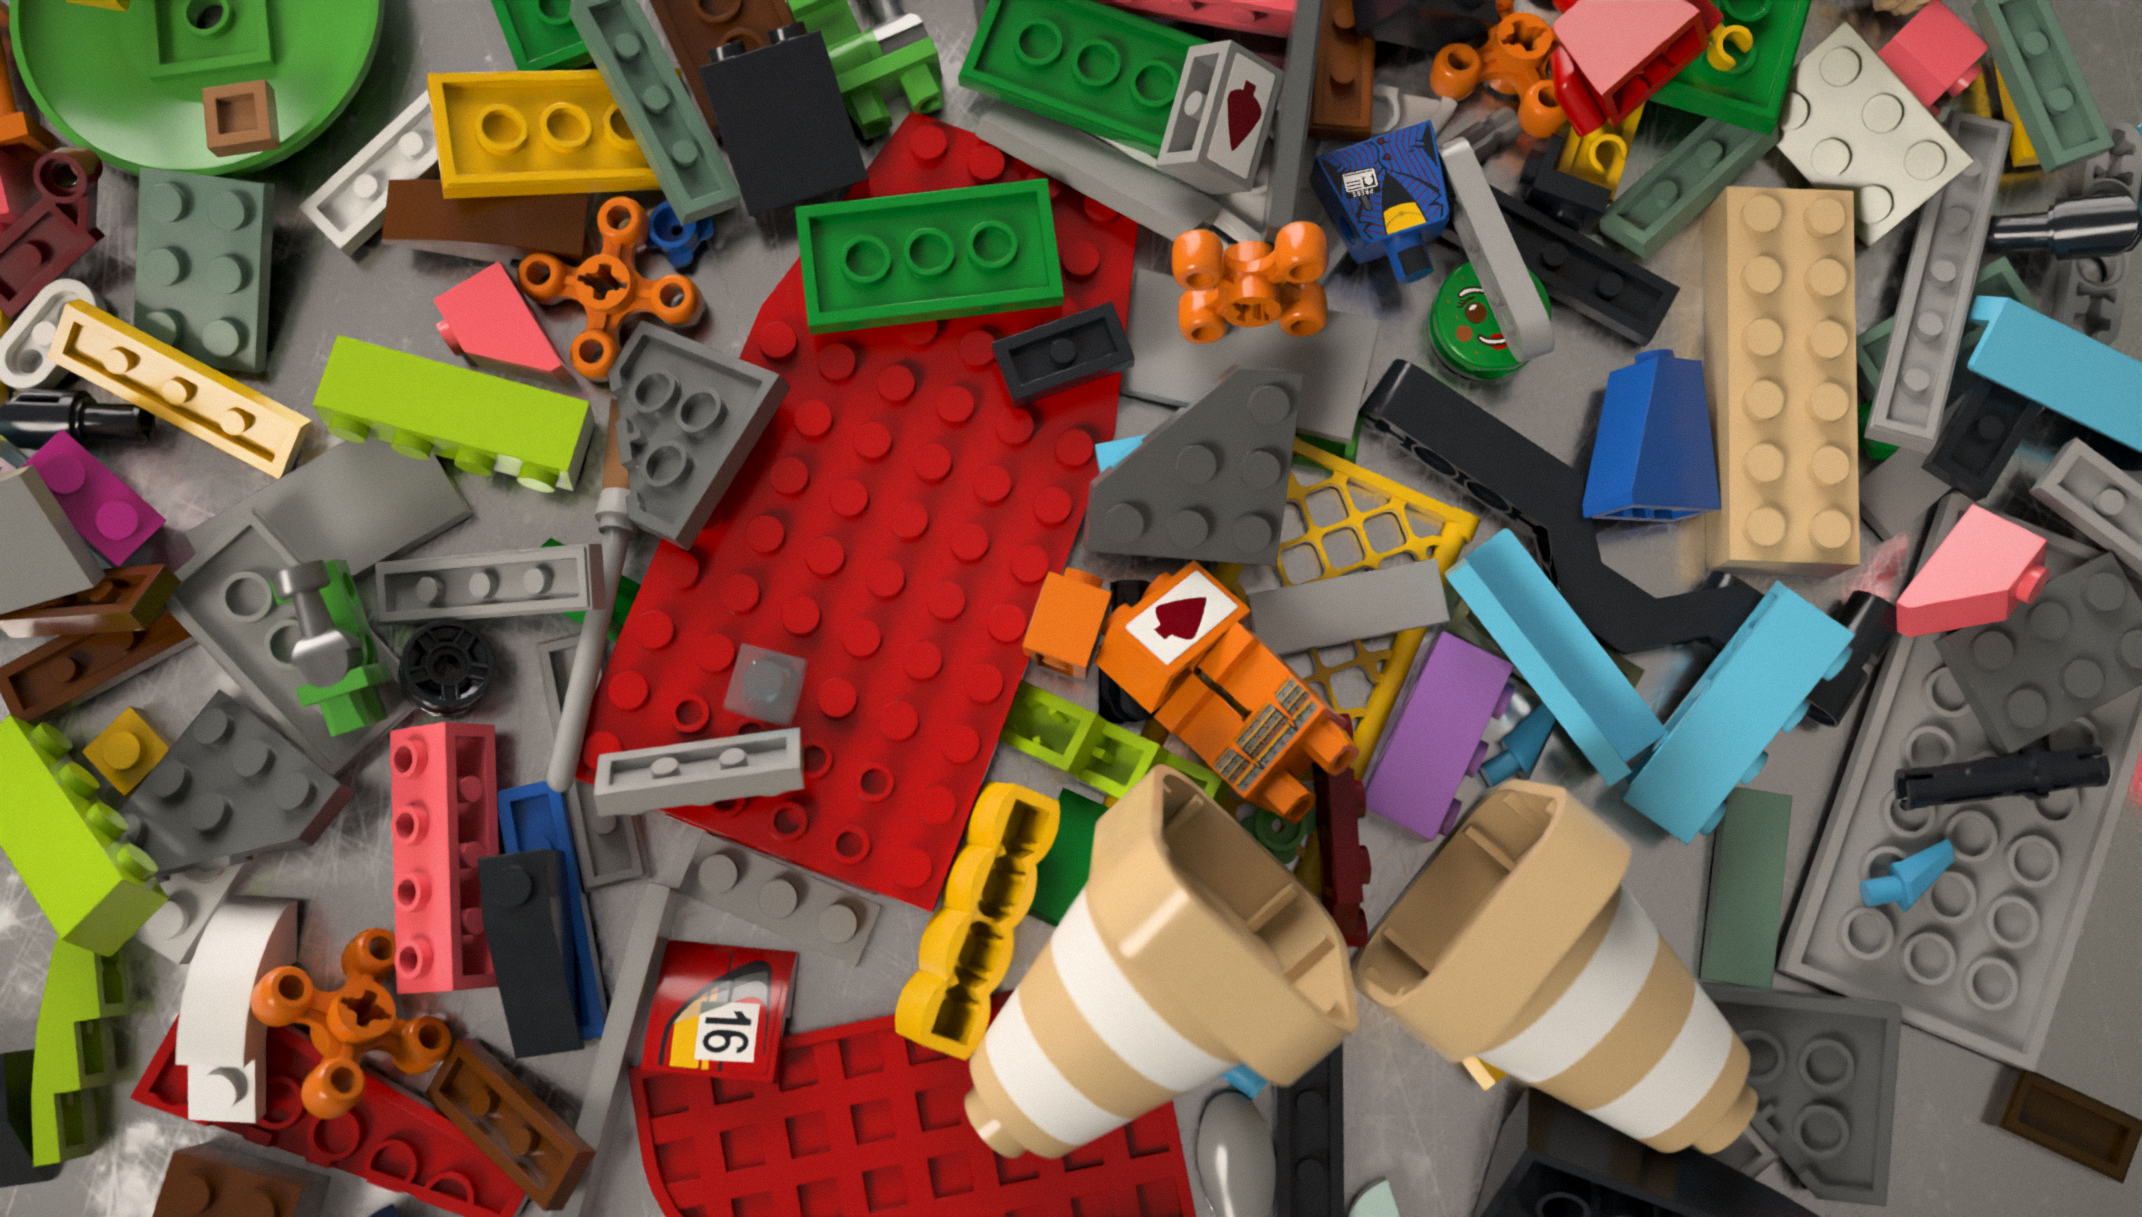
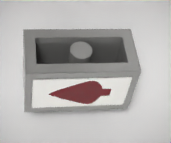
M1233 40L1189 47L1156 166L1209 195L1251 192L1255 177L1260 169L1261 155L1271 119L1277 108V98L1285 72Z

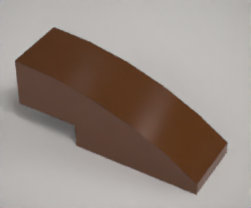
M389 180L381 243L495 263L500 261L501 264L510 265L512 258L523 260L527 255L534 252H546L556 255L566 265L576 267L582 257L588 196L572 193L444 199L441 180Z

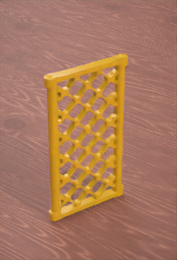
M1295 436L1292 457L1293 454H1298L1333 470L1331 478L1304 487L1297 482L1294 474L1290 471L1286 502H1294L1299 506L1307 526V533L1279 544L1277 566L1275 567L1282 582V587L1298 584H1293L1289 581L1280 559V553L1288 548L1308 542L1314 545L1324 572L1322 576L1304 583L1340 577L1361 568H1367L1371 571L1380 569V562L1401 553H1409L1416 562L1437 558L1444 590L1448 582L1444 572L1456 564L1464 543L1472 542L1481 519L1471 512L1464 511L1455 506L1451 507L1301 441V438ZM1349 481L1389 499V503L1367 512H1360L1354 506L1346 483ZM1330 486L1336 487L1340 491L1348 510V518L1324 528L1318 527L1312 520L1305 497L1308 494ZM1404 507L1444 523L1445 525L1440 536L1431 535L1424 538L1415 536L1404 512ZM1392 512L1398 517L1406 537V543L1387 552L1376 553L1368 541L1363 528V522L1382 513ZM1345 527H1351L1358 535L1365 558L1355 564L1336 569L1331 566L1322 545V536ZM1432 547L1434 551L1429 559L1426 551L1427 548ZM1217 562L1212 576L1248 606L1247 594L1242 585L1237 582L1244 564ZM1428 627L1398 632L1391 650L1382 649L1369 652L1363 647L1361 640L1353 641L1357 652L1355 659L1332 668L1322 664L1316 648L1309 649L1315 665V672L1313 675L1303 678L1306 683H1320L1324 688L1331 708L1338 714L1348 713L1351 722L1355 718H1360L1356 730H1353V742L1359 749V755L1350 764V767L1354 768L1355 780L1360 779L1362 781ZM1379 661H1385L1381 673H1379L1377 670V663ZM1359 666L1365 671L1368 679L1375 684V687L1365 708L1342 709L1338 705L1331 688L1330 676L1347 668ZM1231 696L1232 702L1246 714V709ZM1156 719L1146 721L1140 736L1163 746L1170 731ZM1206 761L1203 765H1201L1209 770L1214 771ZM1312 764L1305 774L1299 778L1301 782L1308 781L1314 785ZM1106 795L1102 805L1111 808L1117 800ZM1227 795L1222 808L1239 823L1236 816L1237 808L1249 801L1245 799L1234 800ZM1279 819L1281 823V832L1284 829V823L1282 820ZM1316 827L1313 833L1308 834L1310 837L1305 848L1302 847L1301 843L1296 846V856L1300 860L1293 874L1319 898L1322 886L1318 831Z

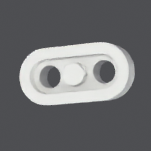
M60 279L46 285L0 339V380L21 392L28 389L52 390L70 371L47 359L66 303L80 298L107 312L103 298L93 289L74 279ZM42 356L43 362L41 366L31 373V363L37 357Z

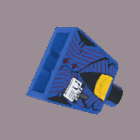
M1431 120L1316 156L1309 181L1353 259L1357 263H1365L1388 256L1397 283L1400 285L1418 281L1431 274L1434 268L1424 243L1440 237L1449 221L1448 202Z

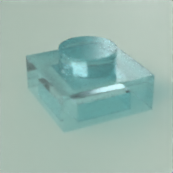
M742 643L723 707L728 712L791 727L809 665L807 660Z

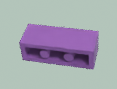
M1445 631L1432 639L1364 785L1366 795L1365 816L1420 843L1433 842L1437 833L1447 836L1462 806V801L1454 798L1464 775L1473 778L1487 753L1489 743L1481 740V737L1489 719L1492 717L1499 720L1513 696L1515 685L1508 683L1507 680L1514 664Z

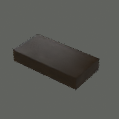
M2012 1065L1989 1125L2108 1180L2122 1184L2142 1135V1120L2040 1073L2016 1068Z

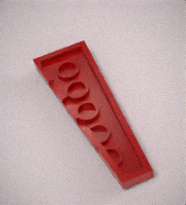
M178 1014L130 1098L138 1103L189 1120L188 1065L176 1064ZM292 1025L281 1027L267 1026L266 1114L256 1123L190 1120L204 1126L214 1125L244 1136V1140L267 1148L274 1146L305 1157L304 1161L327 1169L334 1167L367 1179V1183L396 1193L405 1192L411 1194L418 1201L464 1217H518L529 1198L436 1105L360 1063L359 1067L363 1071L366 1080L365 1091L360 1101L344 1115L337 1118L321 1119L310 1114L303 1105L301 1089L308 1074L320 1065L324 1056L315 1048L310 1035Z

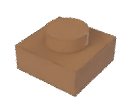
M265 79L202 88L207 149L219 158L281 149L275 89Z

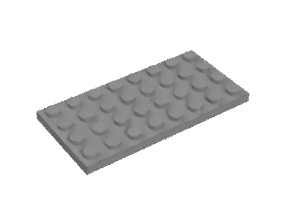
M1951 493L1940 500L1913 580L1972 504L2047 540L2044 567L2050 569L2047 582L2105 552ZM2115 557L2142 602V576ZM1954 630L1909 638L1898 632L1886 653L1775 970L1842 997L1897 1002L1902 1006L1901 1021L2016 1068L2035 1072L2142 750V685L2021 748L2039 747L2043 752L2069 750L2098 744L2104 751L2102 755L2094 756V758L2107 755L2110 765V779L2106 786L2072 788L2048 792V798L2029 800L2024 795L2008 796L1990 800L1928 806L1904 811L1899 805L1900 801L1904 799L1897 800L1894 790V774L1897 769L1924 768L1949 763L2004 758L2019 755V750L2011 754L1998 756L1934 645L1933 641ZM1949 838L1953 848V863L1908 912H1903L1896 902L1872 907L1865 905L1860 893L1861 881L1888 876L1887 870L1892 863L1900 862Z

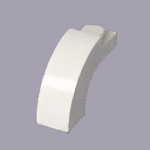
M232 895L213 915L198 943L183 992L176 1041V1064L188 1065L189 1120L256 1123L266 1114L267 1025L260 1022L253 1014L250 1005L251 994L256 984L266 974L275 968L291 966L297 961V898Z

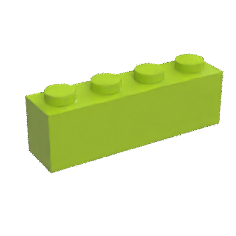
M341 335L336 337L312 403L320 418L328 427L327 430L343 440L354 443H366L368 437L392 443L391 448L411 458L428 460L430 454L455 460L454 464L466 472L480 476H491L493 470L518 476L517 481L530 489L547 493L554 492L555 487L574 491L595 426L589 401Z
M9 714L0 723V846L60 939L110 958L170 899L153 876L158 871V867L144 851L130 843L124 834L129 829L124 818L110 806L102 803L95 793L100 788V784L91 773L72 760L68 754L73 748L70 741L59 730L45 722H41L36 727Z

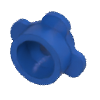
M666 198L663 203L653 209L649 216L648 233L650 236L645 245L648 248H659L667 254L668 261L672 266L678 268L686 267L693 261V252L701 241L708 240L713 236L715 226L710 217L681 226ZM676 227L683 228V232L679 236L673 235V230Z

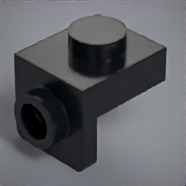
M1552 133L1541 151L1531 148L1517 182V184L1527 187L1522 202L1577 232L1583 231L1589 234L1604 214L1612 190L1553 169L1564 137Z

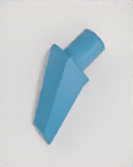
M1544 702L1508 736L1501 739L1503 752L1481 764L1479 769L1491 787L1498 785L1517 773L1525 781L1530 779L1557 723L1556 717Z
M1949 838L1900 862L1892 863L1887 870L1888 876L1861 881L1860 893L1865 905L1872 907L1896 902L1903 912H1908L1953 863V848Z

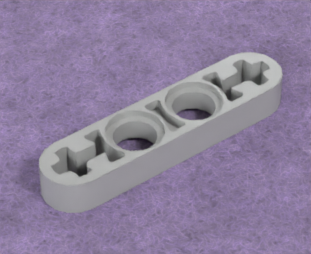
M2105 122L2115 145L2110 151L2115 155H2120V159L2108 167L2110 156L2109 152H2106L2101 156L2073 165L2069 197L2112 193L2129 196L2138 207L2142 178V136L2135 127L2126 122ZM2106 172V178L2096 179ZM2131 251L2114 257L2101 258L2107 267V276L2103 283L2090 281L2082 274L2079 263L2080 259L2059 261L2051 319L2085 334L2084 328L2080 325H2075L2074 320L2086 313V325L2096 329V333L2089 337L2107 346L2110 345L2117 338L2121 328ZM2101 298L2089 305V299Z
M1460 136L1437 144L1450 218L1512 356L1517 362L1522 363L1551 353L1554 350V334L1548 314L1470 143L1465 137Z

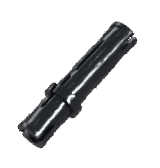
M2098 744L2069 750L2043 752L2039 747L2020 749L2018 751L2019 755L2004 758L1949 763L1924 768L1897 769L1894 774V790L1897 800L1904 799L1899 804L1904 811L1928 806L1950 805L2008 796L2024 795L2029 800L2048 798V792L2072 788L2106 786L2110 779V765L2107 755L2094 758V756L2102 755L2104 751Z

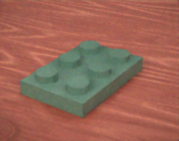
M140 167L134 305L135 328L210 367L251 373L266 371L275 184Z

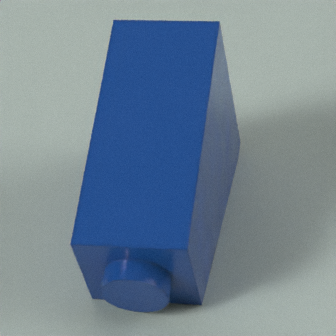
M1669 349L1651 350L1637 354L1634 357L1635 364L1609 373L1582 504L1584 518L1675 522L1721 510L1702 361L1674 358L1673 350Z

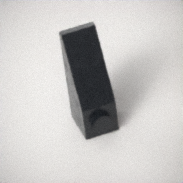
M538 849L477 858L484 929L515 1058L520 1059L585 1049L565 851Z

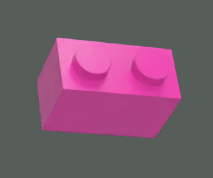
M63 429L20 467L23 468L33 464L86 546L112 568H118L167 521Z

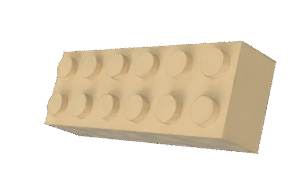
M1726 186L1704 211L1705 391L1721 510L1706 513V573L1718 570L1730 574L1834 577L1860 565L1854 191Z

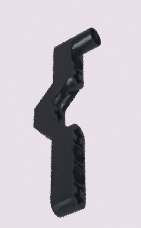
M1401 359L1393 360L1359 410V415L1363 418V421L1376 432L1533 535L1536 540L1541 568L1544 574L1598 643L1620 656L1695 643L1717 657L1765 596L1739 578L1716 570L1710 573L1699 591L1656 599L1603 564L1592 518H1584L1582 504L1588 479L1413 363ZM1861 590L1853 591L1835 621L1855 634L1854 638L1847 645L1852 648L1849 660L1831 680L1827 681L1821 678L1805 698L1810 701V706L1804 716L1827 727L1836 728L1840 724L1869 678L1862 669L1864 664L1877 665L1898 633L1896 607L1877 595Z

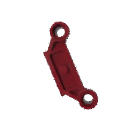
M62 147L41 156L34 165L33 179L36 187L44 196L0 235V310L9 318L21 312L46 285L56 281L105 237L96 227L98 180L102 175L103 165L99 156L89 148ZM71 166L75 168L78 176L72 171Z
M1340 713L1339 715L1348 722L1343 729L1353 741L1351 718L1348 713ZM1314 761L1312 766L1314 790L1317 796L1315 804L1322 905L1338 926L1347 948L1363 947L1367 945L1368 928L1365 912L1360 907V903L1364 902L1363 885H1368L1371 880L1369 852L1365 845L1359 844L1358 819H1364L1366 815L1364 785L1360 779L1355 780L1354 768H1351L1350 765L1344 772L1333 776Z

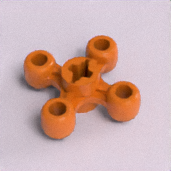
M1495 0L1499 24L1487 30L1488 42L1478 49L1460 42L1451 43L1443 47L1435 56L1429 75L1431 89L1440 98L1444 96L1454 101H1461L1468 97L1479 83L1486 80L1493 89L1500 93L1519 95L1520 105L1517 116L1519 125L1525 133L1535 138H1549L1552 133L1557 134L1567 121V117L1555 99L1553 80H1549L1546 74V66L1550 62L1553 52L1558 48L1551 30L1552 26L1549 27L1543 19L1535 14L1526 12L1515 13V0Z
M626 196L607 200L599 210L597 225L603 237V248L600 254L586 259L579 267H572L566 265L556 255L546 252H534L527 255L521 261L517 270V281L521 290L533 301L542 305H555L564 299H573L584 306L587 313V326L584 332L580 333L573 340L570 347V360L573 367L584 378L594 382L609 381L608 370L614 365L622 350L619 342V331L622 324L635 320L641 312H650L657 315L668 325L687 327L694 324L701 317L704 310L702 292L690 278L681 274H668L659 280H649L638 274L635 267V254L637 249L642 247L649 239V215L636 200ZM631 218L630 223L625 228L618 229L623 220ZM550 272L549 279L540 285L541 278ZM617 281L624 287L619 288L618 291L609 290L605 298L597 292L604 289H614ZM684 294L683 302L679 306L671 307L672 300L676 296ZM603 349L602 358L598 362L592 363L593 354Z
M1299 221L1284 226L1277 234L1275 248L1261 241H1245L1236 243L1224 251L1218 235L1205 229L1189 230L1180 234L1175 239L1171 256L1172 272L1177 284L1187 289L1180 296L1178 324L1182 336L1189 342L1196 344L1216 342L1226 334L1229 322L1239 327L1255 328L1268 325L1278 319L1283 332L1294 337L1312 336L1324 329L1328 319L1327 296L1323 286L1316 280L1326 272L1329 253L1325 233L1317 224Z
M377 927L366 929L346 945L341 955V967L347 979L340 990L332 992L320 991L314 988L312 979L306 972L297 967L283 966L275 968L266 974L252 991L251 1009L260 1022L272 1027L286 1026L294 1022L304 1023L311 1027L310 1036L313 1045L324 1057L320 1065L306 1077L301 1089V1099L309 1113L318 1118L333 1119L340 1117L360 1101L365 1091L366 1080L363 1071L359 1067V1063L366 1052L374 1050L386 1051L391 1054L393 1062L400 1070L407 1074L418 1075L429 1072L447 1057L451 1048L452 1037L449 1028L440 1019L427 1015L416 1017L412 1020L395 1017L396 1007L393 998L382 987L384 980L396 970L395 935L386 929Z

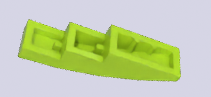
M1023 680L999 740L1000 743L1117 801L1159 764L1170 766L1187 776L1221 807L1231 789V785L1216 772L1173 754L1156 742L1110 723L1093 711Z
M57 936L51 954L36 1031L31 1090L33 1167L92 1155L86 1089L112 1084L105 1019L131 1015L124 944L109 958L63 941Z

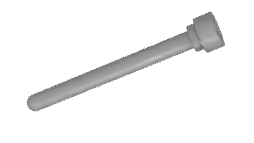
M605 488L601 490L598 499L595 519L600 523L599 532L604 535L602 553L606 609L585 612L547 774V784L555 792H565L574 783L629 541L637 538L639 531H642L639 526L628 518L625 496L631 494L629 489Z

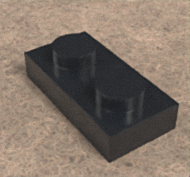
M1112 301L991 343L992 354L1013 408L1132 368L1135 360Z
M1978 375L1921 468L1974 502L1986 498L2043 405Z

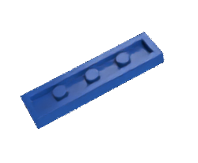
M547 780L497 791L498 814L506 854L538 849L565 851L584 1040L601 1037L608 1011L565 792L553 791L548 786Z

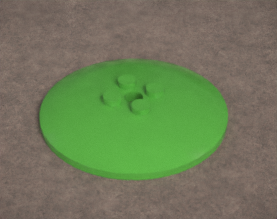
M10 0L9 29L17 67L29 94L53 126L77 147L89 148L99 156L102 163L139 177L140 167L239 178L266 169L287 159L323 133L345 110L363 83L376 54L383 27L385 0H131L128 12L68 3L65 0ZM213 5L223 6V15L218 24L209 29L197 28V19L205 8ZM265 79L275 89L281 149L218 158L207 149L202 88Z

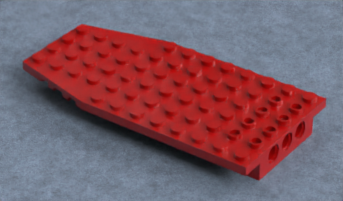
M911 111L866 169L869 179L855 183L842 201L1047 178L1064 293L1063 306L811 335L808 327L801 258L799 256L762 304L739 357L741 360L779 374L791 389L690 550L687 551L664 539L660 540L594 693L575 780L595 787L598 757L601 754L800 727L804 747V789L785 791L775 796L756 795L720 800L703 806L691 804L650 811L873 895L878 893L933 914L950 865L963 837L972 807L984 782L1029 664L1030 656L1024 655L1022 645L1048 571L1063 575L1086 515L1090 481L1099 475L1095 444L1114 441L1122 373L1120 371L1013 408L992 354L991 343L1111 301L1126 335L1138 223L976 136V133L920 113L915 114L914 111Z

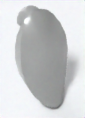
M1232 1089L1223 1090L1206 1106L1199 1130L1197 1147L1198 1169L1205 1195L1215 1217H1270L1276 1188V1158L1272 1139L1261 1114L1253 1102L1239 1091Z

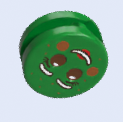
M1470 261L1456 268L1443 282L1433 299L1428 313V335L1435 353L1452 371L1473 380H1498L1516 373L1530 360L1520 363L1512 356ZM1527 268L1551 322V304L1547 291L1538 277Z

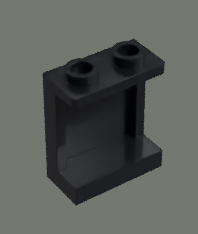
M804 20L767 31L771 43L747 51L744 41L741 39L707 50L710 63L701 65L698 68L749 217L869 179L821 30L818 28L807 32Z

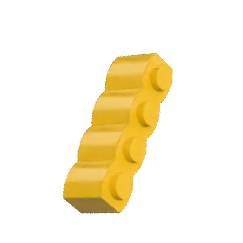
M989 781L979 790L965 827L966 843L956 852L942 888L943 906L931 917L921 938L919 946L920 969L911 976L899 997L895 1013L896 1033L921 1045L966 1060L976 1050L985 1034L989 1021V994L1002 981L1012 959L1014 948L1013 928L1024 918L1035 895L1037 885L1036 864L1044 858L1055 840L1060 821L1059 801L1021 785Z

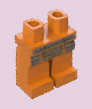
M1236 621L1199 663L1198 667L1215 683L1222 686L1250 714L1247 716L1222 691L1192 672L1153 717L1206 761L1243 799L1268 812L1273 811L1296 824L1314 806L1317 798L1299 780L1302 774L1316 761L1325 771L1336 776L1344 772L1359 755V749L1343 729L1348 722L1333 710L1259 636Z

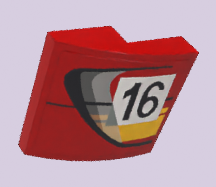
M668 940L653 997L640 1070L777 1084L785 1019H790L798 953Z

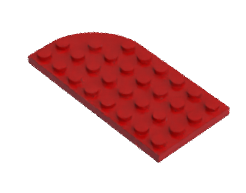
M1015 989L989 994L990 1016L986 1031ZM895 1013L783 1036L777 1084L640 1070L641 1065L627 1068L643 1168L651 1192L665 1217H1196L1173 1100L1062 1157L1051 1159L1027 1150L1018 1158H1009L991 1148L976 1132L967 1116L964 1099L966 1094L975 1087L970 1072L971 1055L966 1060L921 1045L896 1033Z

